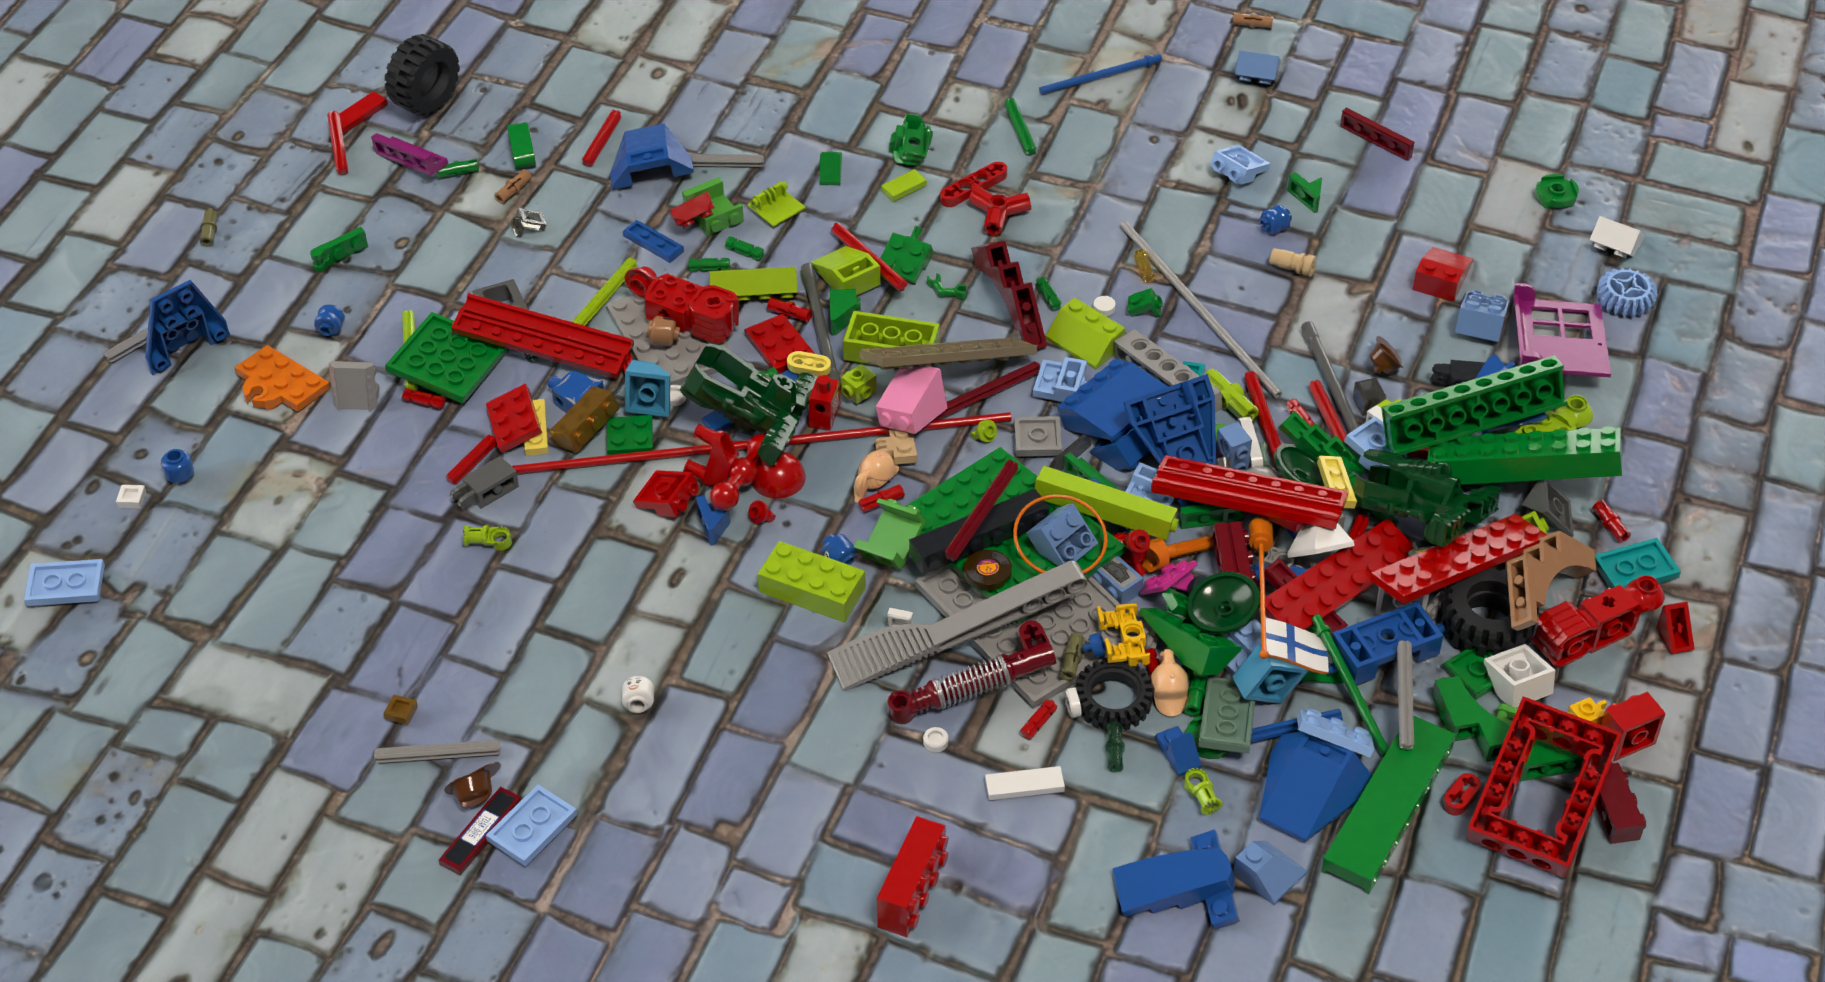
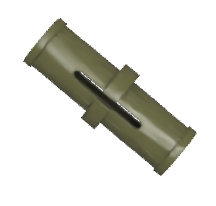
M1071 633L1069 635L1067 648L1062 655L1063 665L1060 677L1066 681H1072L1076 678L1077 667L1082 660L1081 648L1084 637L1079 633Z

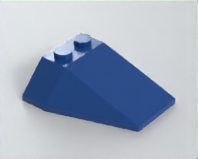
M1208 374L1123 402L1130 425L1159 464H1161L1164 456L1167 455L1216 465L1215 395Z

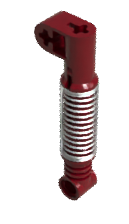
M1033 620L1022 623L1019 627L1021 651L1010 655L999 654V656L993 657L994 661L988 659V663L983 660V665L978 662V666L976 667L973 664L972 669L968 666V670L965 671L962 668L961 673L957 670V674L951 673L952 676L946 674L947 678L941 676L943 683H940L936 677V679L928 681L923 686V690L921 687L917 688V692L915 689L911 690L912 694L904 690L894 691L887 700L891 719L897 724H907L917 715V711L923 713V709L925 711L929 710L928 707L940 710L946 708V704L950 707L951 702L954 705L956 700L961 703L962 699L965 701L967 697L971 699L972 694L977 697V692L982 695L983 691L985 693L988 692V689L993 691V687L998 689V685L1000 687H1003L1004 684L1009 685L1014 683L1018 677L1057 664L1055 653L1042 625ZM1031 638H1033V640L1036 641L1037 645L1032 646Z

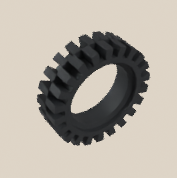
M1103 658L1102 665L1098 660L1093 661V667L1088 664L1085 666V672L1081 671L1079 673V678L1076 681V691L1081 705V717L1085 715V721L1088 724L1093 720V727L1098 729L1100 724H1104V731H1109V726H1114V732H1120V725H1123L1126 731L1130 730L1131 723L1134 727L1138 726L1140 720L1144 721L1147 714L1150 713L1153 684H1151L1150 676H1146V671L1143 668L1139 670L1138 664L1137 666L1129 667L1128 659L1123 661V664H1120L1119 662L1108 663L1107 658ZM1105 680H1120L1129 684L1135 690L1137 697L1127 707L1110 709L1098 704L1093 699L1091 691L1097 684Z

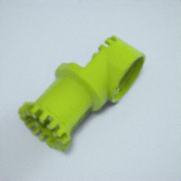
M465 525L463 527L462 534L465 535L463 536L465 538L463 539L464 546L484 544V546H492L495 550L503 551L512 544L510 531L506 527H489V525H484L483 527ZM499 536L507 537L504 541H495Z
M1189 769L1185 775V789L1198 799L1202 814L1211 815L1212 812L1214 814L1215 810L1218 811V809L1222 808L1223 802L1215 795L1213 783L1202 769ZM1197 777L1201 779L1202 782L1197 785H1193L1189 782V779Z

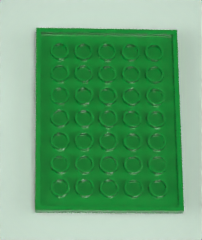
M999 447L908 505L918 508L921 511L920 514L926 520L919 534L921 535L970 515L1008 460L1018 463V471L994 505L1033 490L1037 475L1002 447ZM1045 501L1049 506V514L1058 507H1062ZM1079 512L1098 542L1097 545L1076 561L1081 570H1085L1100 556L1104 535L1099 524L1086 514ZM1027 532L1017 536L1021 551L1031 563L1044 571L1057 567L1056 564L1038 553L1026 534ZM1107 532L1105 554L1092 570L1084 574L1086 579L1112 559L1126 553V546L1109 532ZM1013 537L984 549L1002 552L1009 558L1012 564L1010 580L1008 579L1005 585L999 589L977 590L989 598L1042 573L1033 569L1022 559L1017 551ZM969 556L947 565L965 579L964 563ZM1034 613L1015 620V622L1019 624Z

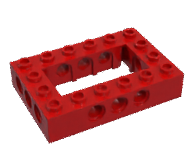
M1523 696L1469 823L1466 840L1566 879L1619 748L1622 733ZM1536 740L1584 757L1579 775L1574 780L1571 795L1566 800L1561 820L1556 825L1554 837L1543 834L1542 830L1537 829L1535 831L1517 824L1516 820L1512 819V821L1504 819Z

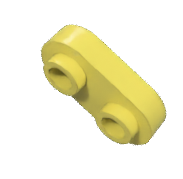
M796 351L787 357L788 369L793 373L810 372L814 376L819 377L820 375H828L831 372V361L826 356Z

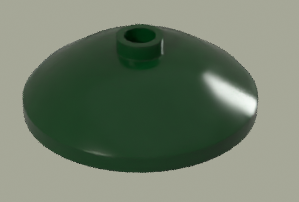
M1282 444L1276 449L1274 453L1275 464L1284 479L1325 487L1317 465L1319 457L1307 449L1294 444Z
M1220 572L1204 578L1193 588L1188 597L1187 610L1191 621L1199 629L1212 634H1227L1243 628L1256 616L1260 607V594L1256 584L1249 577L1237 572Z

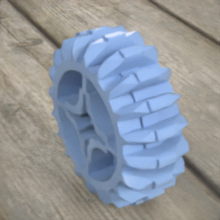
M1621 267L1619 271L1612 269L1611 272H1606L1599 280L1597 286L1598 301L1601 302V307H1606L1607 312L1613 311L1615 315L1620 314L1623 318L1626 315L1633 318L1635 315L1641 317L1643 313L1648 314L1649 310L1655 305L1658 295L1653 279L1647 278V273L1641 274L1639 270L1632 271L1631 268L1625 270Z

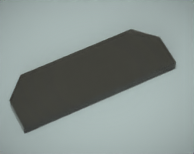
M1084 434L1055 457L1049 467L1062 471L1064 469L1065 455L1070 452L1078 458L1091 447V437Z

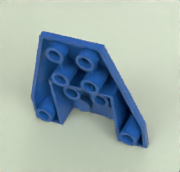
M665 123L625 131L610 172L612 189L633 186L631 172L669 164L671 165L674 177L694 173L691 156Z
M191 280L150 299L145 358L151 375L172 366L168 353L202 336L210 345L230 336L224 317Z
M1302 731L1283 734L1271 751L1259 820L1307 842L1357 803L1372 774L1358 756L1349 749Z

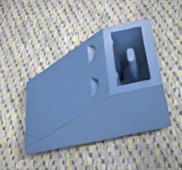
M1467 291L1460 307L1455 333L1499 342L1510 300H1506L1502 295L1487 296L1482 291Z

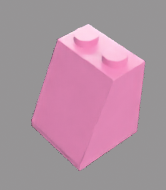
M919 364L913 365V368L899 367L876 405L879 425L916 434L947 409V402L941 370L934 367L919 366Z

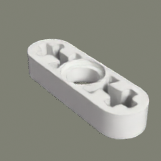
M1238 418L1237 422L1252 439L1249 468L1263 466V457L1251 418Z

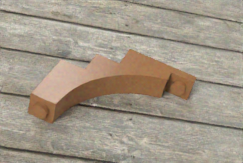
M1556 531L1539 538V544L1524 549L1522 556L1507 561L1511 628L1519 631L1538 624L1537 608L1545 605L1549 585L1557 573L1569 575L1577 579L1595 572L1594 549L1561 531Z

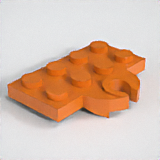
M266 345L234 367L235 374L246 380L242 387L246 402L251 401L253 397V406L266 408V411L275 408L280 403H284L298 412L330 389L329 381L269 345Z

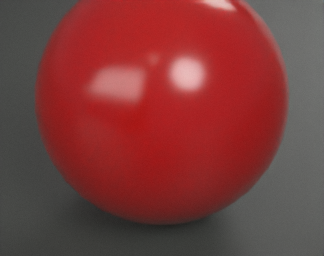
M784 451L779 459H776V465L770 466L760 458L756 466L758 468V475L752 483L753 488L760 495L767 498L782 499L790 497L802 489L806 481V474L802 463L794 455Z

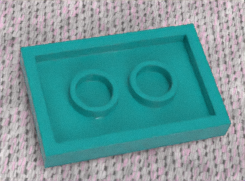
M1658 538L1595 555L1596 568L1611 589L1618 585L1625 588L1632 580L1643 575L1652 576L1658 583L1677 579L1681 574L1680 569Z

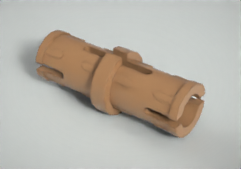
M1234 12L1233 25L1250 26L1251 29H1254V27L1272 29L1273 16Z
M523 169L513 179L507 180L506 185L495 193V199L500 204H504L512 195H517L521 188L531 181V174Z

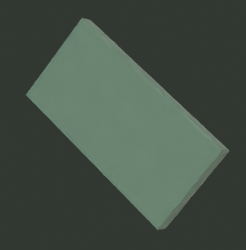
M1208 677L1198 747L1249 754L1255 700L1244 699L1234 680Z

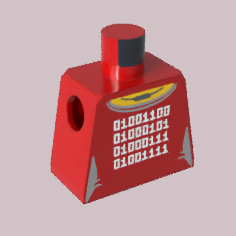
M820 375L816 379L809 397V428L831 431L842 402L840 382L838 380L830 379L827 375Z

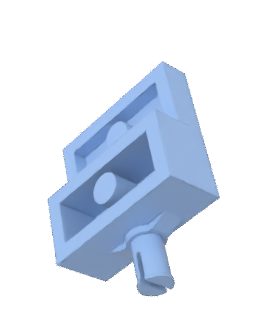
M1065 357L1063 363L1043 359L1033 388V396L1061 402L1065 401L1066 397L1072 395L1081 385L1088 382L1085 381L1087 361Z
M1139 463L1125 492L1172 506L1176 497L1151 492L1152 479L1156 477L1158 469Z

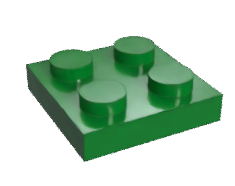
M652 415L611 417L607 421V455L653 451Z

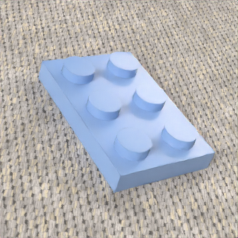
M103 559L31 564L24 598L26 606L99 601L105 567Z
M1308 708L1307 711L1300 709L1297 716L1299 731L1371 758L1374 745L1369 731L1361 727H1355L1354 729L1347 727L1344 721L1334 717L1331 720L1321 717L1322 714L1311 708Z
M538 784L486 834V839L489 843L526 867L577 816V810Z

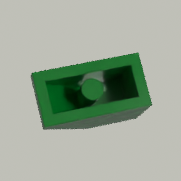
M855 288L829 289L831 336L837 335L849 325L853 311L861 310L860 297H856Z

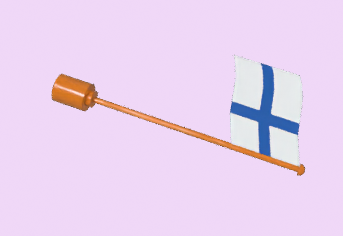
M1256 517L1249 523V545L1252 550L1259 552L1261 651L1259 656L1262 659L1270 657L1289 662L1312 672L1327 674L1329 672L1328 651L1321 637L1291 624L1266 618L1264 552L1270 550L1273 546V525L1270 520L1264 517Z

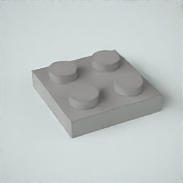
M1060 416L1014 417L1016 456H1062Z

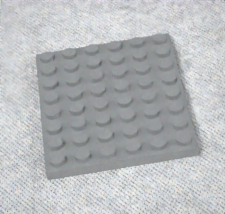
M949 565L930 571L915 580V587L946 618L987 599ZM1092 576L1087 578L1088 585L1080 593L1037 611L1019 624L1013 621L968 640L987 660L991 659V661H994L993 657L999 656V654L1010 655L1022 650L1019 637V627L1022 623L1033 620L1042 625L1055 653L1057 664L1018 677L1014 683H1011L1033 707L1038 706L1074 684L1077 678H1079V673L1081 671L1085 672V666L1088 664L1093 667V661L1098 660L1102 665L1103 658H1107V656L1096 658L1093 651L1083 652L1081 649L1082 660L1078 664L1076 678L1072 681L1062 679L1060 677L1063 665L1062 655L1067 648L1068 637L1071 633H1079L1084 637L1082 646L1089 644V636L1098 632L1102 635L1104 642L1105 638H1108L1111 645L1114 643L1115 646H1118L1119 643H1122L1120 626L1117 629L1115 627H1107V630H1100L1097 619V606H1100L1103 612H1116V606L1121 604ZM1143 626L1145 636L1149 635V631ZM1130 632L1126 635L1130 637H1136L1139 634L1135 632ZM1031 638L1032 646L1037 645L1036 641H1034L1033 638Z

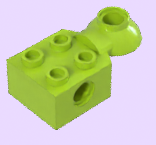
M1572 395L1565 399L1567 401L1566 406L1556 408L1555 412L1546 411L1547 418L1540 423L1523 425L1515 432H1549L1558 429L1577 430L1579 427L1589 425L1593 420L1594 414L1591 406L1583 396Z

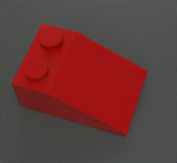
M1432 247L1422 257L1417 267L1412 290L1454 302L1474 259Z

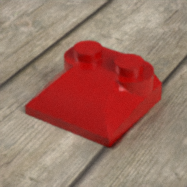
M707 191L671 209L670 217L675 221L677 227L682 226L684 229L694 224V219L700 216L704 219L712 215V210L715 207Z

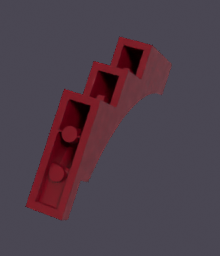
M1006 241L990 242L972 247L971 251L976 269L984 271L997 287L1009 311L1015 330L1020 332L1021 340L1037 345V349L1047 347L1032 282H1023L1019 262L1010 261Z

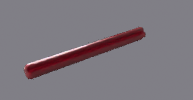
M1034 361L947 401V409L934 420H941L1037 375L1041 367L1040 364Z
M1008 460L946 548L945 557L954 561L963 551L1018 471V463L1016 461Z

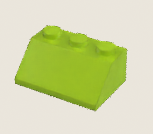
M1074 297L1060 308L1045 338L1077 359L1087 361L1088 366L1097 370L1115 355L1114 341L1125 335V327Z

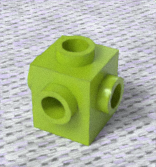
M862 364L846 372L841 377V391L843 395L856 404L869 398L871 394L877 391L876 375Z

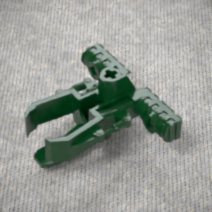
M709 343L704 347L681 386L680 391L685 397L700 407L715 410L719 414L722 412L725 419L728 417L730 423L734 422L736 428L739 429L740 427L743 430V434L753 435L757 431L764 434L765 437L758 449V455L762 461L773 466L777 463L776 459H779L785 451L792 437L791 432H795V426H798L800 419L798 416H802V410L807 409L810 394L818 377L810 372H802L795 381L782 374H774L771 379L767 375L759 373L752 363L745 362L724 346ZM697 364L715 369L742 389L741 392L707 376Z
M1368 449L1364 452L1363 457L1389 466H1370L1368 480L1361 478L1359 475H1356L1354 494L1357 500L1356 505L1402 518L1409 516L1418 519L1420 522H1426L1423 538L1427 542L1440 547L1448 545V543L1457 539L1458 536L1467 532L1466 529H1463V525L1466 522L1478 524L1493 514L1494 511L1499 510L1498 503L1500 492L1502 491L1501 487L1486 485L1479 490L1472 489L1469 495H1466L1461 489L1460 478L1451 476L1452 470L1449 464L1442 461L1439 463L1432 461L1430 463L1429 461L1422 462L1421 460H1416L1414 462L1412 459H1404L1397 453L1379 449Z

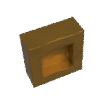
M393 695L383 713L385 720L408 725L418 707L417 700Z

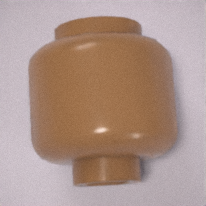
M656 316L653 321H649L647 337L650 338L651 343L671 346L674 340L679 339L680 327H676L675 319Z

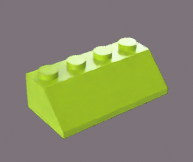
M796 266L709 271L710 285H716L734 292L739 301L750 300V296L759 295V299H770L773 294H780L781 298H793V293H798Z

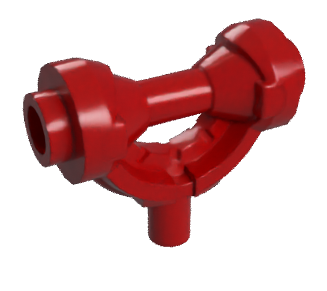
M1136 529L1132 530L1128 535L1125 533L1114 534L1113 536L1126 546V553L1120 556V558L1128 565H1133L1134 570L1139 575L1146 574L1142 561L1145 560L1151 542L1148 533L1145 530Z

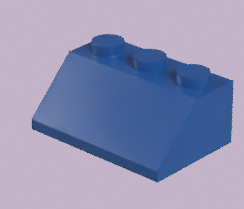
M1132 426L1114 441L1103 439L1090 450L1094 457L1115 470L1126 468L1131 470L1139 464V459L1151 454Z

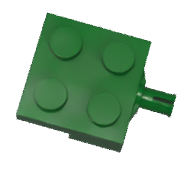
M918 226L914 227L911 236H903L893 232L880 258L905 281L916 285L922 270H926L934 254L931 244L918 240L923 231Z

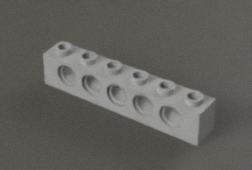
M1135 329L1114 341L1116 359L1134 363L1168 387L1199 377L1187 365L1182 364L1173 355L1168 354L1159 345H1156L1147 336L1142 335ZM1211 385L1215 395L1216 413L1222 409V393L1217 387Z

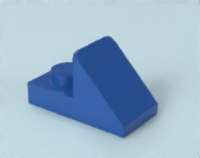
M705 495L696 497L697 513L710 546L715 545L731 522L730 510L714 511L712 503L708 504Z
M1175 726L1156 734V742L1179 777L1185 775L1189 769H1201L1202 765L1191 732L1183 734L1179 726Z

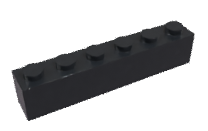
M1033 489L994 505L963 551L954 561L945 557V550L969 515L909 539L910 557L922 574H925L972 555L975 552L1013 538L1014 524L1018 514L1027 504L1040 498L1041 495L1036 489ZM1045 500L1035 503L1024 512L1018 523L1017 536L1028 532L1049 515V506Z

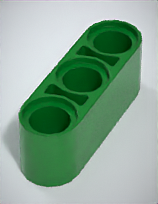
M528 123L507 125L515 169L536 166Z

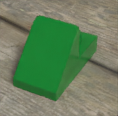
M830 151L820 153V185H841L842 152Z
M1294 172L1289 175L1287 191L1312 212L1317 213L1322 177L1309 183L1298 173Z
M1171 588L1165 590L1162 593L1167 602L1165 604L1167 608L1165 611L1182 618L1183 623L1193 625L1194 623L1191 621L1187 610L1188 596Z

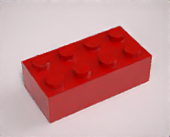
M919 816L915 817L876 898L878 928L907 938L911 928L915 929L920 918L918 913L921 907H926L930 895L928 892L931 887H935L937 884L940 866L944 867L948 860L949 852L946 851L949 837L946 836V825Z

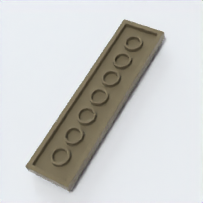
M1014 337L860 349L861 359L868 361L869 365L880 366L882 370H893L894 366L913 368V365L916 364L923 367H931L933 363L952 365V361L967 364L971 363V360L976 359L980 362H989L990 358L1009 360L1011 356L1026 359L1028 355L1037 354V345Z

